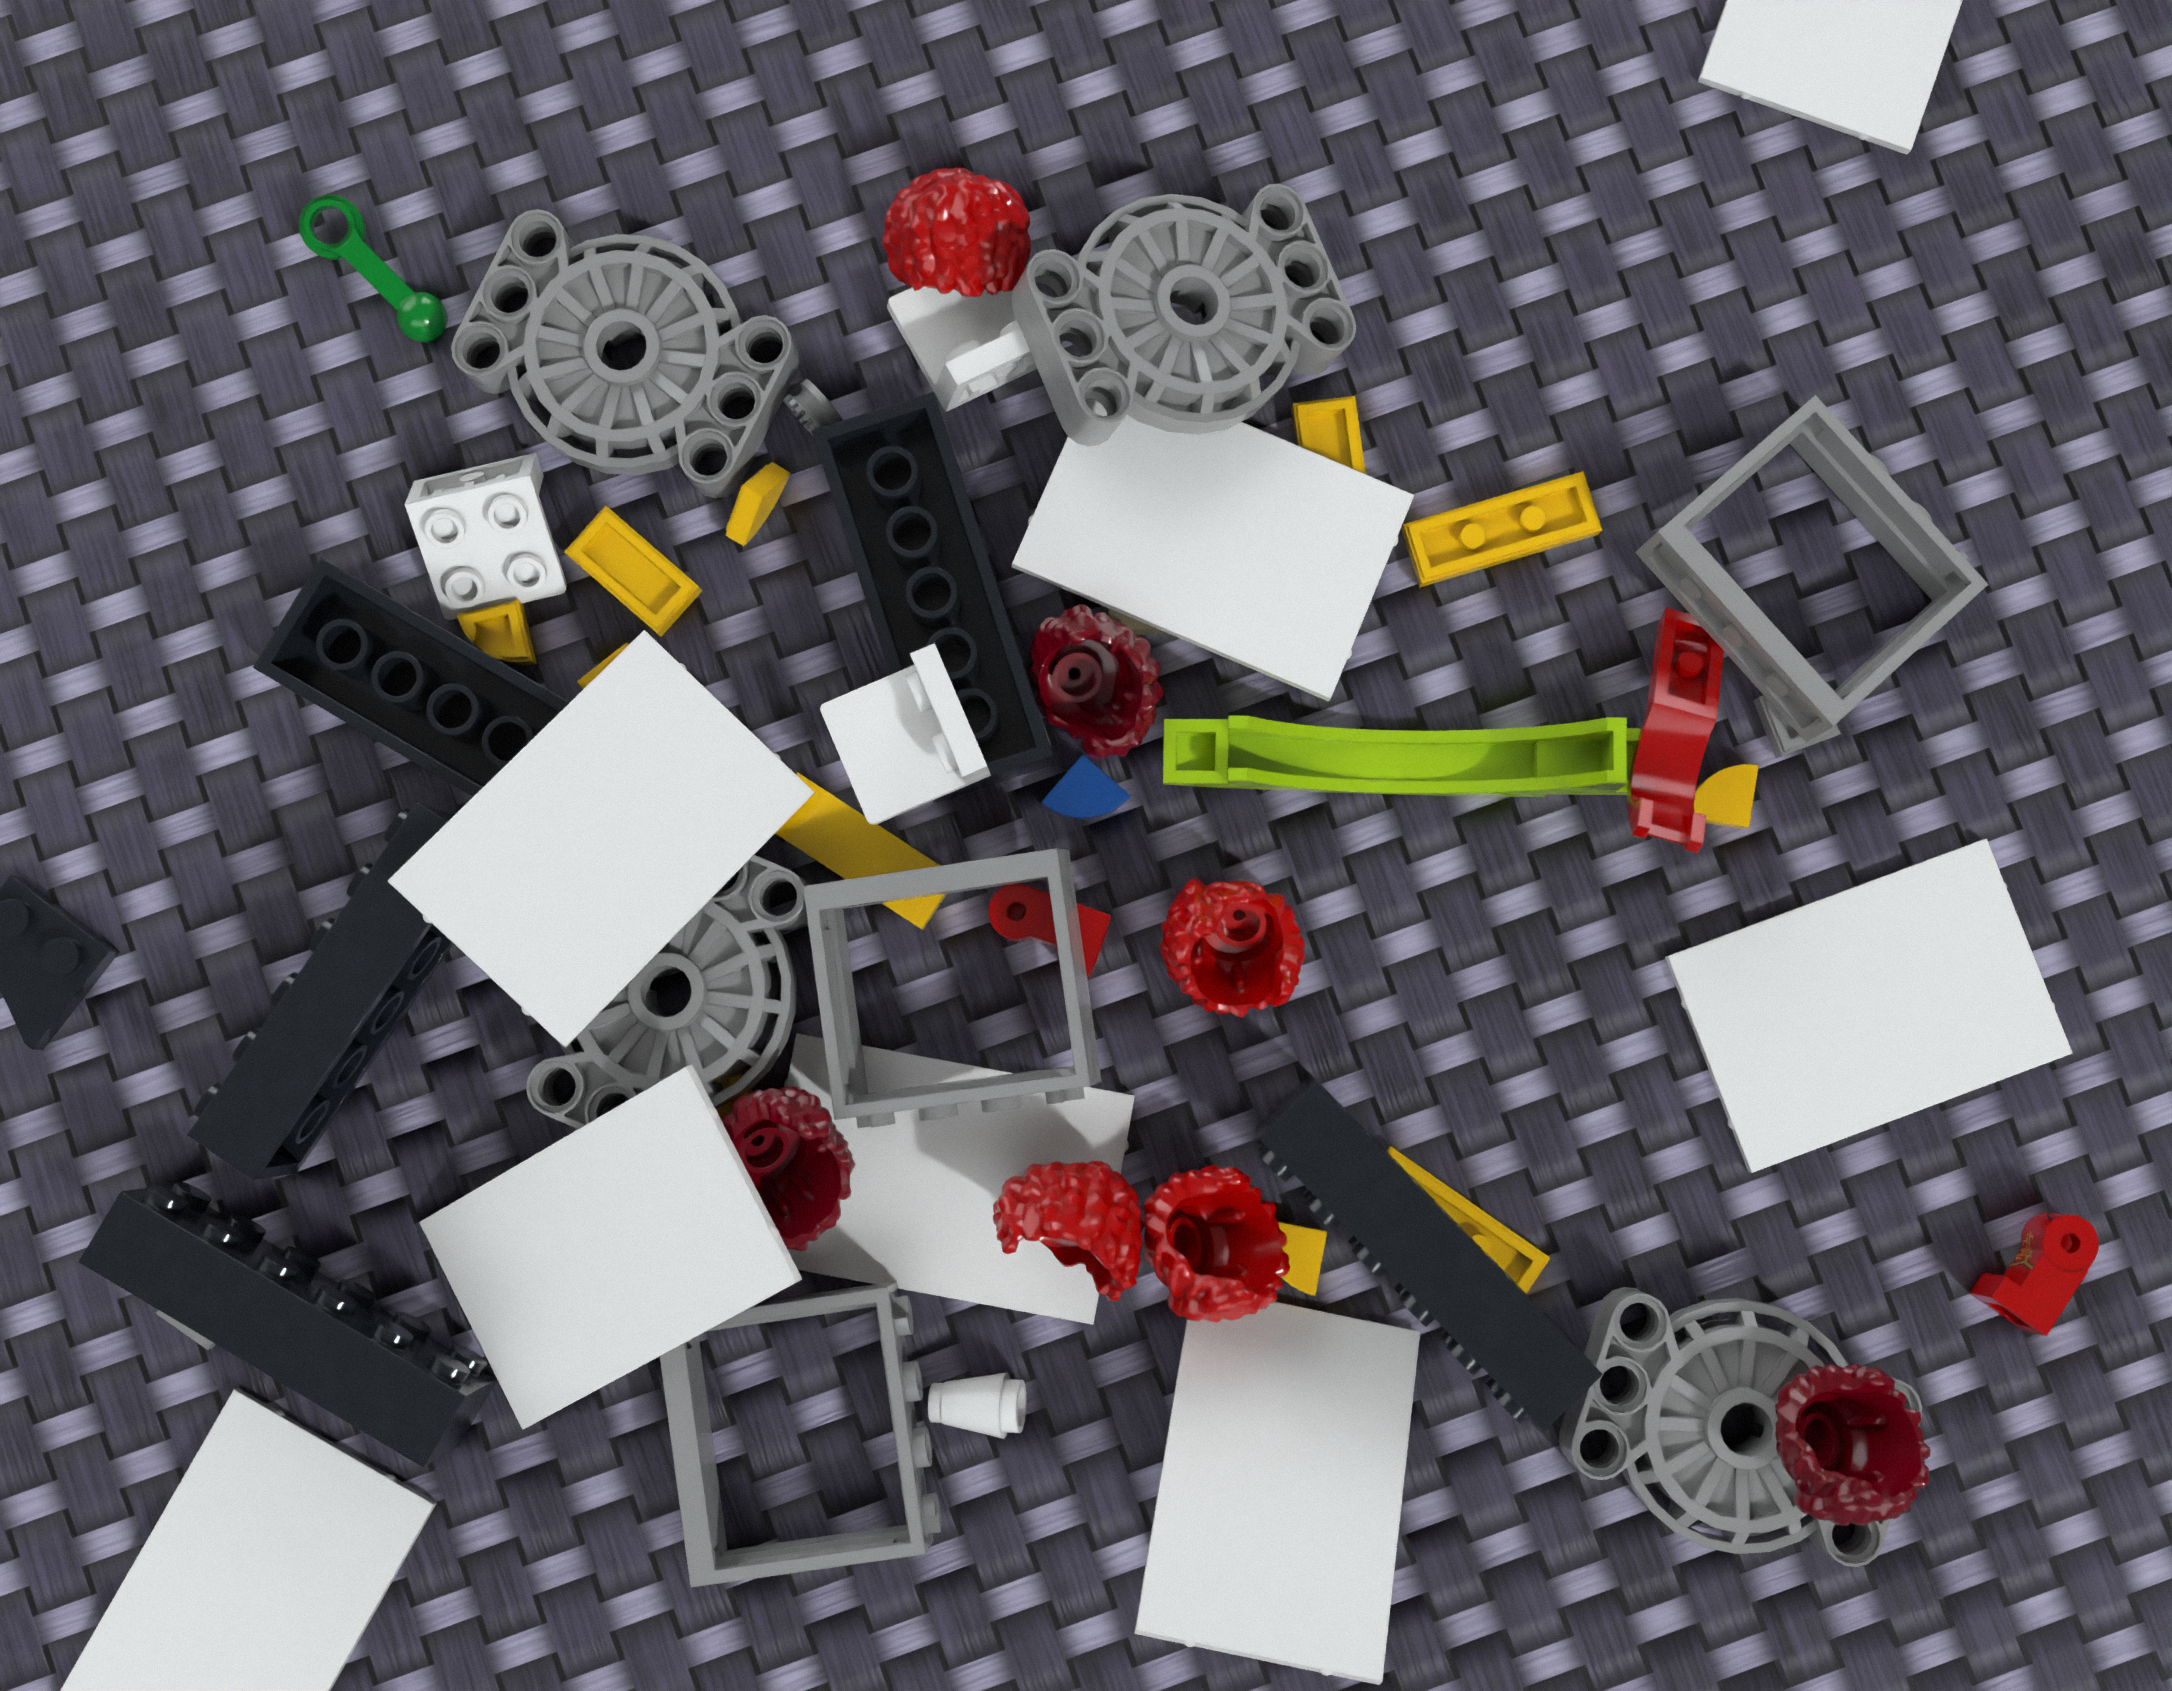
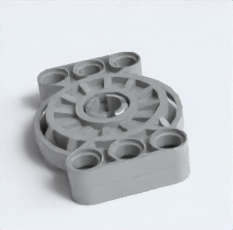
M1269 184L1260 189L1242 215L1229 207L1202 197L1166 194L1141 198L1115 210L1100 223L1090 235L1076 260L1066 252L1056 249L1043 250L1035 254L1014 287L1011 297L1014 315L1022 330L1060 424L1069 438L1085 446H1096L1107 441L1126 415H1129L1138 422L1167 432L1202 434L1228 429L1252 417L1284 385L1292 369L1305 375H1316L1325 371L1350 345L1356 332L1353 313L1306 205L1296 191L1282 184ZM1263 219H1266L1269 222H1271L1276 229H1272L1267 224H1265ZM1109 236L1111 246L1108 250L1093 251L1099 243ZM1286 274L1297 279L1301 287L1291 282ZM1036 283L1048 285L1055 291L1058 297L1046 296L1038 289ZM1171 303L1183 305L1193 314H1197L1204 309L1207 315L1199 325L1190 324L1176 315ZM1311 330L1319 333L1326 344L1318 341L1311 333ZM1060 341H1068L1076 345L1081 351L1082 356L1078 357L1068 353ZM1262 375H1274L1268 387L1261 393L1259 378ZM1085 399H1093L1102 404L1107 412V416L1098 415L1090 410Z
M539 209L524 212L511 224L451 345L454 362L476 387L492 394L502 393L511 389L527 421L554 450L576 464L606 474L642 475L666 470L680 463L681 468L695 489L704 496L711 498L727 497L741 485L799 366L798 351L785 324L775 317L766 315L753 317L743 323L723 282L702 260L685 249L651 236L615 234L586 240L575 246L559 219L550 212ZM544 238L557 239L555 247L549 254L543 257L531 256L532 248L538 241ZM669 261L679 263L685 268L680 269ZM706 283L719 296L725 308H711L703 292ZM519 292L528 293L527 302L522 309L512 313L503 312L504 303L509 296ZM641 335L644 336L647 348L643 359L638 365L631 369L620 371L609 368L610 359L603 351L605 344L616 348L625 341L639 340ZM773 341L783 346L781 354L772 362L759 363L752 359L756 348L764 342ZM489 347L500 348L499 357L493 365L483 369L475 368L477 356L481 351ZM746 396L755 400L753 410L746 417L731 419L725 416L726 407L733 399ZM530 401H540L551 414L547 428L539 420ZM576 439L588 448L596 450V455L576 449L569 445L568 442ZM715 451L723 452L727 455L725 466L717 474L705 476L698 473V464L704 455Z
M753 855L739 870L738 878L732 887L724 891H718L566 1048L560 1044L565 1053L564 1056L545 1059L535 1065L528 1075L526 1084L527 1096L532 1106L546 1116L580 1129L609 1112L611 1105L621 1095L631 1099L689 1065H693L715 1109L747 1093L771 1070L789 1038L796 1014L797 976L790 948L782 932L797 930L808 924L803 886L811 885V883L787 868ZM782 884H793L797 892L796 905L787 914L775 916L770 908L771 894L775 888ZM767 936L771 944L765 945L761 937ZM776 962L778 963L781 975V1001L778 1000V980L774 967ZM681 970L690 981L692 991L690 1001L684 1010L675 1016L666 1017L658 1005L657 991L650 989V985L654 978L663 980L670 973ZM778 1015L773 1035L762 1052L761 1049L771 1033L775 1016ZM578 1042H580L585 1052L582 1051ZM748 1064L752 1066L735 1084L723 1090L722 1083L739 1074ZM567 1070L575 1079L576 1088L571 1100L562 1105L554 1096L553 1085L557 1076Z
M1618 1288L1612 1290L1603 1298L1584 1353L1602 1374L1611 1367L1623 1366L1628 1378L1627 1385L1622 1393L1616 1397L1605 1398L1600 1389L1601 1376L1565 1412L1559 1432L1560 1449L1568 1462L1581 1473L1591 1479L1606 1480L1623 1472L1624 1478L1641 1503L1672 1531L1705 1548L1734 1554L1771 1552L1800 1542L1808 1536L1815 1547L1844 1566L1859 1567L1869 1564L1877 1557L1883 1546L1891 1520L1871 1521L1867 1525L1855 1524L1854 1533L1851 1538L1843 1544L1834 1545L1832 1531L1835 1523L1816 1519L1809 1514L1801 1512L1794 1502V1493L1797 1489L1795 1481L1784 1469L1781 1458L1776 1451L1775 1423L1778 1418L1775 1405L1778 1403V1391L1786 1384L1791 1383L1795 1376L1799 1374L1806 1375L1808 1368L1815 1365L1825 1366L1807 1348L1808 1339L1818 1347L1829 1364H1835L1843 1368L1848 1365L1835 1344L1810 1322L1780 1307L1742 1298L1706 1300L1677 1310L1670 1316L1660 1300L1635 1288ZM1641 1303L1647 1314L1646 1324L1638 1334L1625 1336L1620 1326L1621 1314L1629 1305ZM1730 1312L1725 1320H1710L1700 1324L1696 1322V1320L1716 1313ZM1754 1312L1774 1316L1788 1324L1781 1330L1775 1331L1757 1324ZM1891 1377L1895 1381L1894 1389L1905 1395V1406L1920 1412L1922 1416V1404L1916 1391L1905 1382ZM1749 1403L1754 1412L1755 1422L1764 1426L1763 1434L1761 1437L1751 1434L1744 1442L1733 1446L1728 1445L1727 1447L1721 1435L1722 1419L1733 1406ZM1595 1429L1605 1430L1608 1438L1605 1452L1597 1459H1582L1580 1444L1583 1437ZM1654 1483L1661 1492L1671 1499L1668 1513L1656 1503L1645 1484ZM1700 1520L1716 1529H1721L1722 1536L1700 1532L1689 1526ZM1767 1532L1759 1536H1749V1533Z

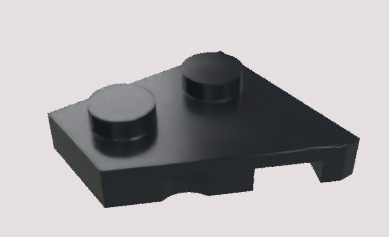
M10 875L0 887V991L24 1043L32 1050H44L119 954V951L23 877Z

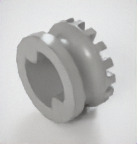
M808 379L800 383L802 390L799 395L791 396L788 394L783 398V402L795 417L802 415L798 419L801 424L807 421L804 428L812 436V430L843 421L834 406Z

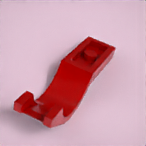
M1667 607L1657 624L1646 716L1632 760L1627 786L1626 806L1632 835L1646 838L1649 835L1684 846V850L1698 853L1704 842L1706 815L1696 813L1694 810L1695 791L1705 749L1717 720L1724 651L1691 614Z

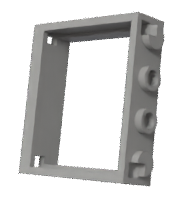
M1816 395L1635 552L1805 742L1834 727L1989 585L1966 560L1969 556L1956 549L1933 524L1927 510L1907 496L1890 477L1884 463L1877 457L1869 454L1847 430L1841 416L1836 418ZM1788 444L1797 451L1932 600L1927 607L1835 690L1825 682L1689 531Z
M1055 848L803 886L834 1120L856 1117L858 1128H873L895 1124L894 1112L918 1109L919 1121L957 1116V1104L981 1101L982 1112L1003 1111L1021 1107L1020 1095L1045 1092L1047 1104L1063 1103L1065 1101L1085 1099L1083 1087H1089L1102 1081L1070 852L1068 849ZM1048 879L1074 1065L868 1093L843 909Z
M897 1281L763 1300L707 1331L876 1307L906 1516L905 1525L728 1550L699 1335L660 1356L691 1588L925 1555L934 1541L933 1533L941 1532V1511L937 1493L927 1494L923 1467L932 1466L931 1440L927 1426H917L914 1401H920L923 1398L922 1377L918 1361L908 1362L905 1336L913 1335V1314L909 1297L907 1295L899 1296Z

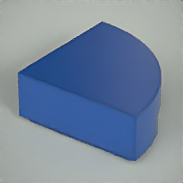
M1082 755L1043 799L1041 804L1050 811L1064 817L1087 819L1114 812L1131 798V795Z

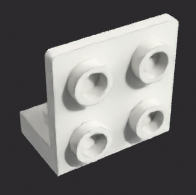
M925 286L917 291H914L912 287L890 297L887 309L945 412L1037 369L1012 309L1011 297L1013 291L1004 293L1000 290L998 294L991 295L984 289L980 297L962 296L954 289L948 294H940L937 289Z
M537 453L413 482L404 505L445 619L453 620L458 618L457 614L516 600L526 603L560 595L566 591L567 582L539 498L544 475Z
M935 643L910 653L914 665L825 702L820 707L821 714L866 820L871 825L879 824L991 776Z

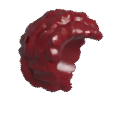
M1082 604L1065 610L1059 618L1054 616L1046 618L1039 625L1029 649V657L1032 661L1027 666L1028 675L1037 686L1035 701L1042 707L1048 724L1065 729L1072 739H1080L1081 747L1088 757L1092 759H1101L1115 755L1126 757L1130 749L1142 744V739L1146 736L1149 725L1155 723L1157 715L1155 705L1163 696V689L1157 681L1160 672L1159 662L1150 655L1151 648L1149 642L1145 638L1135 635L1127 625L1118 620H1112L1106 613L1098 612L1093 614L1089 607ZM1077 668V672L1074 675H1068L1070 669Z
M797 1087L769 1088L765 1091L757 1090L749 1096L737 1099L732 1106V1112L724 1117L723 1125L776 1228L779 1230V1234L787 1249L800 1252L805 1251L808 1247L807 1242L818 1240L820 1234L836 1226V1222L841 1217L840 1200H846L851 1196L850 1175L856 1164L852 1159L853 1154L848 1149L849 1143L844 1140V1135L836 1129L829 1110L821 1106L820 1098L804 1089Z
M1829 1364L1824 1367L1815 1365L1808 1368L1806 1375L1799 1374L1795 1376L1791 1383L1786 1384L1778 1391V1403L1775 1405L1778 1418L1775 1423L1776 1451L1781 1458L1784 1469L1795 1481L1797 1489L1794 1493V1502L1801 1512L1809 1514L1816 1519L1831 1521L1836 1525L1842 1526L1849 1525L1850 1523L1867 1525L1871 1521L1895 1519L1901 1513L1909 1510L1912 1502L1918 1497L1916 1490L1924 1488L1929 1483V1468L1924 1463L1925 1459L1930 1457L1931 1450L1923 1441V1432L1918 1426L1921 1421V1414L1905 1406V1395L1894 1389L1895 1381L1883 1370L1875 1367H1864L1859 1364L1847 1365L1844 1368L1835 1364Z

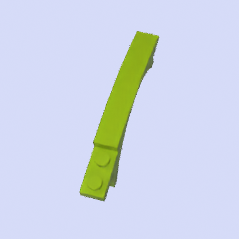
M1228 715V719H1164L1163 784L1282 791L1432 796L1545 797L1547 794L1627 795L1632 760L1641 728H1627V718L1606 717L1582 722L1535 727L1449 731L1335 728L1293 724L1239 715Z

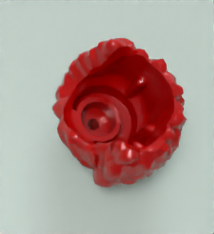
M965 168L935 169L928 174L916 177L910 182L908 187L901 189L896 194V198L887 210L884 220L885 231L881 245L888 255L889 270L899 282L912 286L914 291L926 286L927 288L937 289L940 294H948L954 289L962 296L980 297L984 289L991 295L998 294L1000 290L1004 293L1013 291L1023 274L1031 253V239L1027 230L1030 226V216L1020 194L1006 182L997 179L990 180L985 175H976Z
M1194 878L1187 881L1183 889L1177 893L1175 900L1168 906L1166 921L1161 924L1163 939L1159 949L1165 961L1167 975L1180 986L1182 994L1191 995L1192 1001L1196 1005L1203 1006L1204 1010L1208 1012L1214 1011L1217 1014L1231 1012L1237 1017H1244L1252 1007L1263 1010L1268 1004L1277 1007L1285 1004L1290 999L1295 986L1299 983L1298 975L1305 958L1303 952L1305 943L1303 937L1300 936L1301 929L1295 921V913L1290 905L1285 904L1284 896L1280 894H1267L1261 885L1250 881H1217L1206 886L1201 880Z
M1054 1161L1046 1165L1031 1164L1027 1167L1023 1176L1015 1175L1005 1181L1002 1186V1194L993 1204V1223L996 1225V1231L998 1232L996 1237L1001 1242V1248L1005 1254L1015 1253L1019 1242L1023 1239L1039 1241L1052 1251L1053 1255L1064 1267L1084 1264L1086 1271L1092 1275L1096 1291L1099 1294L1105 1295L1108 1301H1118L1121 1298V1292L1137 1284L1136 1276L1141 1262L1140 1251L1143 1241L1141 1232L1144 1225L1140 1218L1141 1210L1138 1206V1196L1134 1187L1129 1185L1120 1173L1112 1171L1109 1164L1103 1161L1075 1162L1072 1164Z
M1210 1165L1202 1168L1200 1171L1191 1169L1186 1173L1176 1172L1169 1177L1167 1183H1162L1156 1187L1154 1194H1151L1143 1203L1145 1212L1143 1222L1146 1228L1144 1233L1145 1260L1148 1265L1154 1268L1157 1278L1165 1286L1169 1287L1170 1292L1167 1296L1168 1306L1179 1317H1185L1192 1321L1206 1320L1218 1323L1222 1319L1233 1321L1240 1319L1246 1314H1256L1258 1310L1266 1309L1269 1304L1277 1300L1276 1291L1283 1286L1280 1277L1285 1276L1290 1271L1289 1256L1282 1250V1247L1288 1243L1287 1235L1280 1230L1278 1220L1274 1216L1276 1212L1275 1203L1262 1200L1261 1189L1250 1185L1251 1178L1238 1168H1220Z

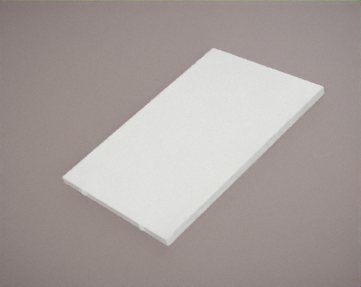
M1726 0L1698 82L1907 155L1913 147L1963 0Z
M1085 399L1090 410L1098 415L1107 416V412L1102 404L1093 399ZM1126 415L1110 438L1100 445L1085 446L1067 437L1037 508L1028 519L1029 526L1012 562V567L1314 696L1330 701L1344 665L1352 656L1351 648L1390 553L1398 543V534L1414 495L1243 422L1225 430L1202 434L1167 432L1138 422L1129 415Z
M644 630L388 880V883L423 914L425 922L432 923L518 1003L525 1015L533 1017L566 1048L814 794V791L781 761L778 754L773 753L700 684L687 671L684 664L678 663Z
M1987 839L1963 846L1665 957L1681 997V1005L1686 1010L1726 1113L1728 1126L1733 1131L1749 1173L2072 1054L2056 1013L2055 1004L2050 998L2007 891V885L2003 881Z
M796 1033L789 1074L784 1082V1086L804 1089L820 1098L821 1106L829 1110L836 1129L844 1135V1140L849 1143L848 1149L853 1154L852 1159L856 1164L850 1175L851 1196L846 1200H840L841 1217L836 1222V1226L820 1234L818 1240L807 1242L808 1247L805 1251L788 1250L798 1270L872 1284L897 1281L898 1289L1094 1324L1099 1293L1096 1291L1092 1275L1086 1271V1266L1078 1264L1073 1267H1064L1056 1259L1052 1251L1039 1241L1023 1239L1019 1242L1015 1253L1005 1254L1002 1251L1001 1242L996 1237L998 1232L996 1231V1225L993 1223V1204L1002 1194V1186L1005 1181L1015 1175L1023 1176L1025 1170L1031 1164L1046 1165L1054 1161L1068 1164L1103 1161L1110 1165L1112 1171H1117L1121 1174L1124 1153L1129 1147L1127 1136L1135 1095L1083 1087L1085 1099L1047 1104L1045 1092L1020 1095L1021 1107L1015 1109L982 1112L981 1101L957 1104L958 1115L953 1117L919 1121L918 1109L894 1112L895 1124L873 1128H858L856 1117L834 1120L824 1038ZM862 1045L868 1093L1013 1074Z
M693 1065L686 1066L419 1222L522 1430L802 1280L779 1234V1230L766 1209Z
M1279 1302L1269 1304L1266 1309L1258 1310L1256 1314H1246L1240 1319L1233 1321L1222 1319L1220 1322L1215 1323L1206 1320L1192 1321L1186 1319L1134 1634L1181 1643L1187 1647L1195 1646L1315 1671L1325 1676L1334 1675L1377 1685L1382 1683L1420 1339L1419 1331Z
M240 1388L234 1389L60 1691H331L437 1502L396 1479L393 1474L382 1471L288 1417L283 1411L274 1409Z

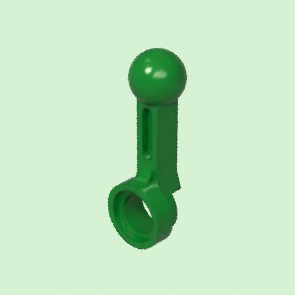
M321 195L306 204L300 215L299 231L304 243L310 250L329 260L346 259L397 310L396 319L398 326L409 339L416 342H430L437 339L444 332L448 316L443 303L432 294L414 292L365 243L366 225L361 212L347 199L337 195ZM327 209L342 211L348 220L346 236L335 244L322 243L314 231L316 217Z

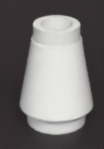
M1006 1372L946 1381L945 1383L933 1382L931 1384L928 1396V1416L930 1422L943 1423L944 1425L1002 1439L1006 1438L1007 1433H1021L1023 1430L1026 1415V1387L1024 1380L1010 1379L1009 1374Z

